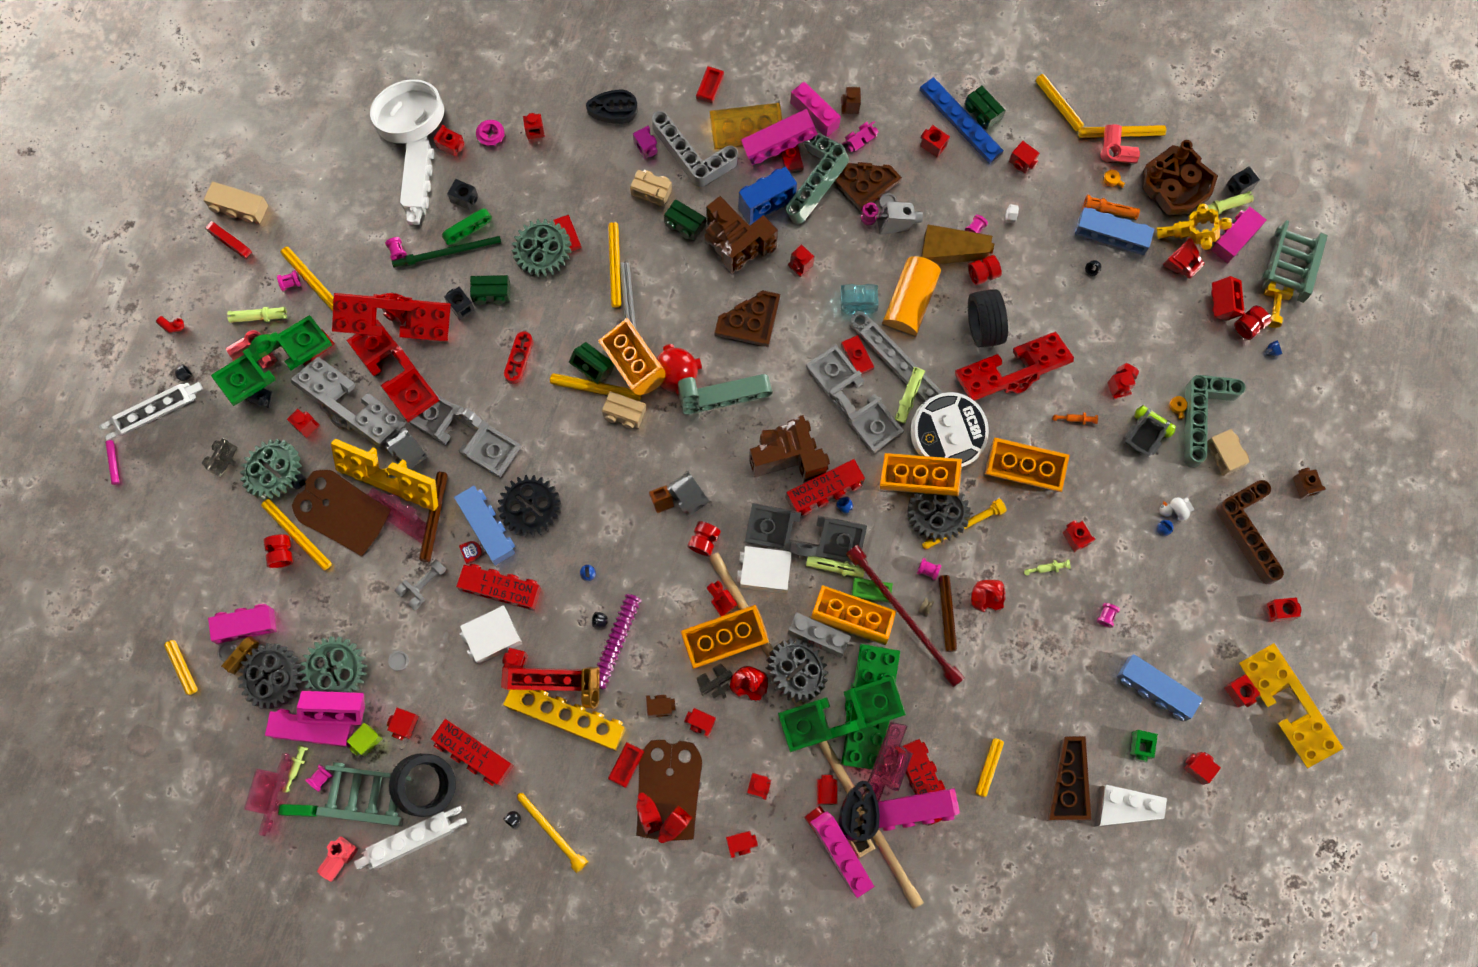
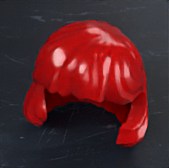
M981 580L977 582L972 589V606L981 612H985L987 608H993L995 611L1003 609L1006 600L1004 583L1000 580Z
M751 666L741 667L733 674L730 681V689L738 697L748 695L751 701H760L762 696L767 694V674Z

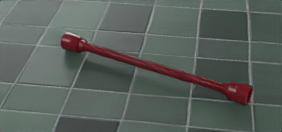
M858 544L849 550L846 556L855 566L858 565L867 573L876 587L878 586L881 593L891 602L890 604L894 606L893 608L899 612L898 614L902 616L901 618L907 622L906 624L910 626L911 630L915 632L914 634L918 636L919 640L923 642L922 644L926 646L927 650L931 652L930 654L942 666V670L945 672L943 676L949 684L955 687L965 679L955 665L952 667L950 663L948 664L943 659L944 657L930 643L931 641L922 633L923 631L917 627L918 625L914 623L915 621L904 611L905 609L901 607L902 605L898 603L897 599L893 597L894 595L890 593L886 585L882 583L878 575L868 565L865 559L867 556Z

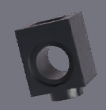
M1249 166L1233 175L1226 185L1229 191L1234 196L1254 189L1260 179Z
M458 179L454 180L447 193L451 203L468 210L478 200L476 188Z
M460 287L449 290L444 296L446 303H451V310L459 320L475 310L471 300ZM457 300H462L461 303L454 304Z

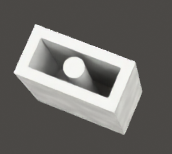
M745 546V551L740 552L739 563H743L742 571L738 570L737 582H741L740 588L786 594L792 552Z
M501 606L460 626L462 630L459 633L464 644L468 643L470 650L467 651L469 657L479 665L507 652L509 648L522 645L505 606Z

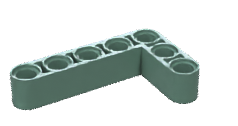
M820 133L811 140L803 142L809 153L822 160L786 206V212L795 224L803 223L849 162L844 146Z
M767 374L698 389L693 377L684 378L678 382L683 414H694L765 398L773 394Z
M1196 375L1186 385L1185 399L1187 401V409L1185 410L1184 462L1187 466L1195 468L1207 458L1208 399L1226 401L1238 399L1246 389L1245 383L1242 380ZM1194 383L1199 385L1200 389L1196 388ZM1194 401L1198 402L1199 406H1196ZM1193 418L1197 419L1199 424L1195 423ZM1193 436L1197 437L1199 442L1195 441ZM1192 454L1197 455L1199 460H1196Z

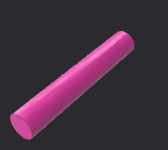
M108 440L105 443L111 484L117 485L120 482L114 441Z

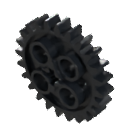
M525 475L523 481L517 477L518 483L515 484L511 480L512 487L505 486L507 493H500L504 499L498 500V503L502 505L498 507V511L504 513L500 514L499 517L500 519H505L503 524L504 526L509 525V531L515 529L516 535H519L521 531L524 537L527 536L528 532L534 537L536 531L542 535L541 529L544 528L546 531H549L547 525L554 526L555 524L552 519H559L555 513L561 512V509L557 507V505L561 504V501L557 499L559 494L558 492L553 493L556 489L555 486L549 487L550 481L543 483V477H540L538 481L535 475L532 476L531 480ZM526 490H533L530 496L523 495ZM516 496H520L527 504H532L534 509L542 513L543 516H539L531 507H526L525 503L517 499ZM541 501L548 502L546 507H538ZM515 504L521 505L518 511H512V506ZM531 515L536 517L533 522H526L527 517Z

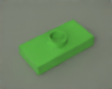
M854 577L852 596L890 604L889 600L886 599V596L881 593L878 586L876 587L872 580ZM882 582L892 593L893 583Z

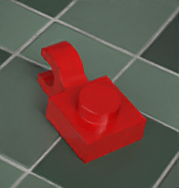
M719 580L707 586V590L714 597L711 603L720 616L729 614L738 606L727 589L723 590V585Z

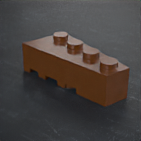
M1086 736L1064 737L1062 739L1047 821L1091 820Z

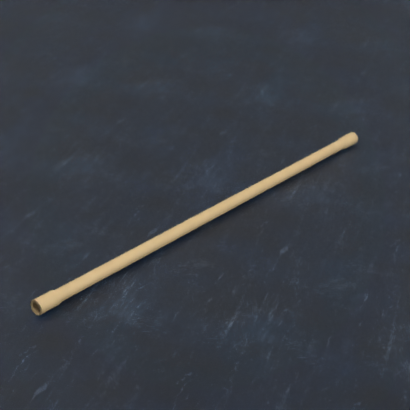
M715 553L711 555L708 559L738 604L739 610L749 607L728 572L727 566L720 554ZM770 642L760 645L767 658L770 657L769 652L773 650ZM790 676L786 677L787 681L791 679ZM794 697L792 698L796 707L806 704L802 700L795 703ZM828 741L818 743L848 794L854 785ZM861 807L856 809L860 816L864 814V811H861ZM878 828L877 833L872 838L902 887L911 907L915 909L924 902L909 881Z

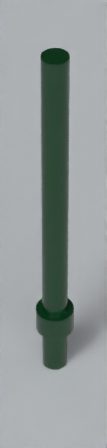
M500 236L418 255H406L405 258L392 260L393 268L404 265L412 266L416 265V262L502 242Z

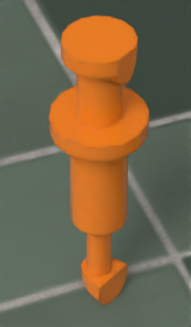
M1084 412L1083 415L1067 414L1066 416L1054 415L1052 417L1054 421L1065 419L1068 422H1082V425H1085L1086 422L1098 424V415H1095V417L1086 416Z

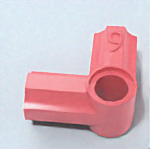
M1117 124L1106 125L1104 145L1100 153L1101 159L1107 163L1113 161L1136 164L1140 157L1139 147L1121 146L1122 126ZM1109 149L1113 151V157L1109 154Z
M256 330L248 331L244 338L227 347L226 350L234 361L243 356V351L249 347L254 338L261 334ZM273 352L258 360L263 369L275 365L277 361Z
M342 836L328 844V856L317 870L319 875L330 882L334 880L345 863H349L358 851L356 846Z

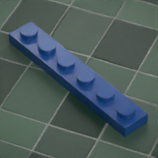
M934 77L920 86L922 94L989 164L1003 154L1004 150Z

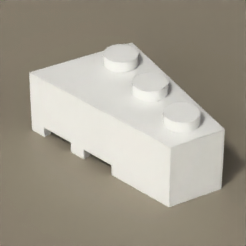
M1110 785L1100 786L1094 827L1164 819L1167 798Z

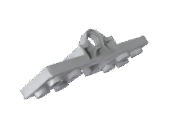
M834 345L806 364L807 370L873 454L903 434L904 430L883 405L880 396L872 395L867 399L868 404L859 411H856L854 405H851L849 399L844 395V392L840 391L851 382L858 388L864 384V379L861 377L862 373L853 367L837 345Z
M316 357L291 378V383L320 404L321 410L327 414L335 426L346 427L348 430L353 428L378 448L405 425V419L369 393L361 398V403L366 407L356 416L336 402L345 392L349 393L353 390L355 383L320 357Z
M437 395L440 400L439 402L408 422L445 445L451 436L444 431L454 418L473 428L477 432L468 445H462L459 453L498 477L502 476L521 448V444L489 426L487 422L483 421L471 410L460 407L457 404L454 405Z

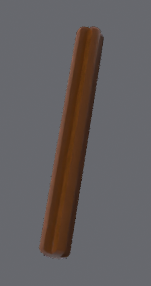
M439 471L436 474L438 507L435 511L429 509L419 556L422 562L431 561L448 477L446 472Z

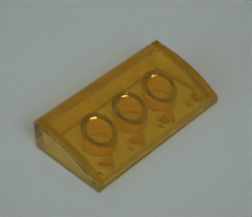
M780 103L709 111L714 150L723 149L726 146H743L741 139L781 121Z

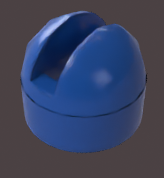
M1278 340L1271 342L1267 346V350H1273L1268 353L1269 355L1278 356L1283 354Z
M843 497L836 503L837 508L842 513H849V510L853 509V503L849 497Z
M1163 520L1158 523L1157 532L1161 536H1168L1173 532L1174 525L1171 521Z
M584 565L580 569V576L584 581H591L595 578L596 571L593 566ZM586 568H589L590 577H586Z

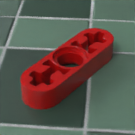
M211 221L205 227L213 237L242 258L247 259L252 253L245 244L216 223Z
M526 331L519 332L516 335L504 370L505 379L510 384H517L521 381L533 346L532 336ZM524 338H527L528 342H525V343H524V345H523L524 350H523V349H521V347H522L521 340H524ZM518 353L524 355L523 360L520 362H516L513 359ZM514 366H516L515 372L517 376H513V378H511L509 373L512 374L514 371Z

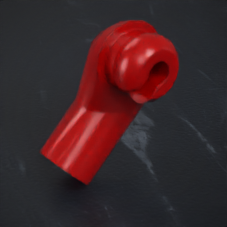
M160 316L156 320V323L168 333L179 332L184 328V321L180 318L169 322L163 316Z

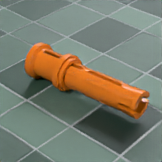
M1088 194L1083 204V209L1084 207L1093 208L1098 212L1137 220L1140 213L1139 208L1107 202L1105 198L1097 199Z

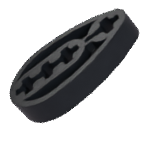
M619 89L594 96L587 101L586 110L588 115L597 120L613 124H624L635 118L638 106L636 97L631 92ZM594 105H596V110H592Z
M860 781L853 786L845 797L839 814V827L845 837L852 842L861 843L871 839L877 833L880 818L875 792L867 781ZM861 787H863V790L866 791V794H864L863 796L862 793L858 791V789H860ZM861 807V811H864V814L860 816V821L863 824L859 826V831L862 834L857 837V833L854 830L858 827L855 819L859 817V812L856 809Z

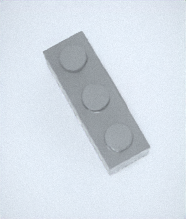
M797 612L787 633L794 638H799L801 641L806 640L807 644H813L814 647L842 658L851 636Z

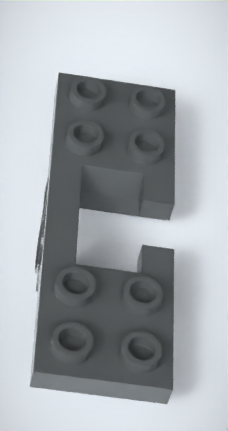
M752 503L745 542L781 548L802 556L827 557L851 562L846 556L849 550L857 544L863 549L867 529L865 524L818 515L816 526L823 527L820 544L806 543L790 539L793 522H800L801 512Z

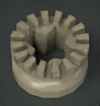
M925 598L918 613H923L927 617L934 601L929 602L928 598Z

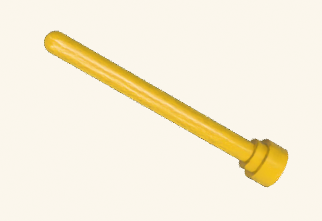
M1000 498L993 501L990 508L971 517L968 520V526L964 528L966 529L993 514L1002 515L1007 512L1004 502ZM931 538L923 542L922 547L928 549L940 543V538H937L935 542Z
M518 793L517 800L571 860V868L575 873L582 870L589 861L584 856L576 854L523 793Z

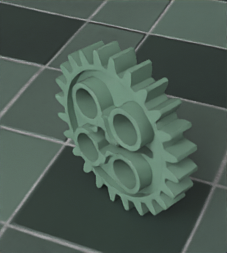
M537 219L536 224L530 221L529 227L524 224L525 230H518L520 236H514L517 242L512 243L515 248L512 250V253L515 255L513 258L519 268L522 267V270L524 272L528 271L530 275L535 272L537 277L540 276V273H543L546 277L548 271L553 275V269L560 271L559 265H566L563 260L570 259L566 253L572 252L569 248L572 246L569 241L570 237L566 234L565 228H562L559 223L555 225L553 220L548 224L547 219H544L543 223ZM547 234L546 237L540 238L541 235ZM531 244H532V247H531V248L526 249V247H527L528 245H531ZM553 247H558L555 251H551ZM538 258H543L542 261L536 262Z
M269 439L268 444L262 441L260 448L255 445V452L249 451L250 457H244L247 463L241 464L245 470L240 471V474L243 475L240 480L244 483L242 486L247 489V492L256 498L261 497L265 500L266 497L273 499L274 494L280 497V491L287 493L286 487H293L291 482L297 481L295 475L301 473L297 468L302 467V465L298 462L301 460L298 456L299 452L290 443L288 444L284 440L281 442L279 439H276L275 442ZM263 460L264 462H266L271 468H273L276 472H278L281 475V478H278L276 475H274L269 469L262 465L260 461Z
M330 636L329 642L326 638H322V644L314 642L316 648H308L311 654L303 655L307 662H301L305 669L300 672L306 674L301 680L308 681L305 688H312L311 691L353 693L352 689L359 690L356 684L364 683L360 677L367 675V673L362 672V669L367 667V665L361 663L366 657H359L362 650H355L356 643H352L349 646L350 639H345L343 642V637L339 636L337 640H335V637ZM339 651L344 653L341 661H338L336 657ZM320 658H323L325 661L322 668L318 667ZM333 665L337 666V669H335L334 672H331V669H333ZM347 669L350 672V676L347 680H344L343 672ZM326 677H329L331 679V683L328 687H325L324 685V679Z

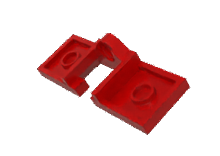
M334 293L332 332L382 336V324H376L377 308L407 311L406 326L399 327V337L448 341L451 303L412 300L410 297H404L396 293L373 294V296Z
M383 325L382 336L355 334L346 340L373 377L381 372L377 363L390 354L404 369L402 373L390 381L387 380L380 386L407 422H410L440 401Z
M1055 331L1013 348L1015 357L1017 359L1020 358L1026 366L1024 369L1002 376L997 369L998 366L1002 365V359L999 354L955 370V376L968 397L975 401L1001 390H1004L1005 393L1010 391L1022 393L1033 382L1038 381L1040 375L1074 362V356Z

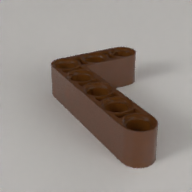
M1259 480L1226 498L1217 506L1216 512L1260 580L1270 585L1283 577L1284 570L1244 511L1271 493V485L1265 480ZM1257 488L1261 489L1262 494L1257 491ZM1241 496L1246 499L1247 503L1241 500ZM1225 505L1230 507L1231 512L1226 510ZM1236 521L1241 524L1242 528L1236 525ZM1247 537L1252 540L1253 545L1248 543ZM1258 554L1263 557V561L1258 558ZM1269 570L1274 573V578L1269 575Z

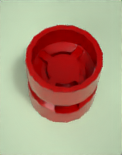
M995 255L983 258L982 262L978 260L968 264L969 276L976 286L985 283L988 279L991 281L1002 275L1000 263Z
M1255 305L1234 322V327L1241 337L1251 340L1261 329H1264L1271 323V317L1264 308Z
M698 521L694 529L695 536H691L687 547L695 553L710 557L714 549L713 542L718 540L721 531L709 523Z
M278 534L264 538V549L268 552L265 556L268 568H282L293 564L292 552L288 550L291 548L289 535Z

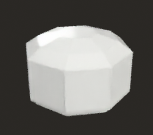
M1010 204L1005 215L1008 223L1016 222L1019 211L1018 205Z

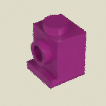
M649 126L633 133V142L644 159L657 154V141L654 135L650 134Z

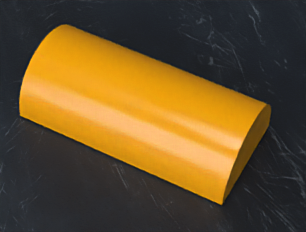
M918 256L907 258L882 321L883 325L917 336L941 273V269L936 263Z
M628 318L598 340L635 394L644 395L650 393L662 384L665 378V370Z
M994 437L987 457L985 475L1062 492L1070 455Z
M885 453L880 490L958 496L962 459Z
M822 585L811 619L886 646L896 611Z
M756 605L680 631L693 669L769 643L762 617Z

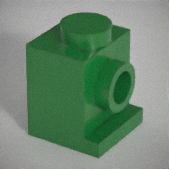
M1142 730L1133 731L1130 755L1135 756V760L1140 762H1147L1148 759L1155 758L1158 734ZM1140 744H1142V745L1144 746V750H1143V751H1141V750L1139 749V748H1140Z

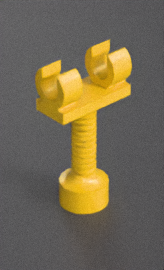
M1271 281L1264 292V295L1274 297L1272 315H1270L1271 323L1268 327L1280 328L1283 322V318L1279 316L1282 299L1289 301L1293 296L1294 289L1284 286L1283 290L1275 289L1276 283Z

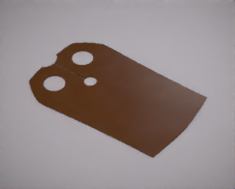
M332 470L313 471L305 481V490L297 494L292 504L297 520L362 556L379 535L391 509L373 499ZM322 477L326 480V486L319 490L315 487L314 482L317 478ZM328 499L329 505L324 506L322 500ZM304 500H309L312 503V508L308 512H303L300 508V504Z
M651 740L643 749L645 752L639 762L638 795L645 793L646 796L654 801L661 816L662 824L679 805L692 819L687 827L671 841L694 839L702 769L701 755L696 746L691 742L678 741V743L670 744L666 740ZM655 748H660L664 752V756L660 761H655L651 757V752ZM682 750H688L691 753V759L687 763L679 760L678 755ZM668 768L673 769V775H667L666 770ZM637 815L636 836L658 840L660 830L645 835L639 815Z

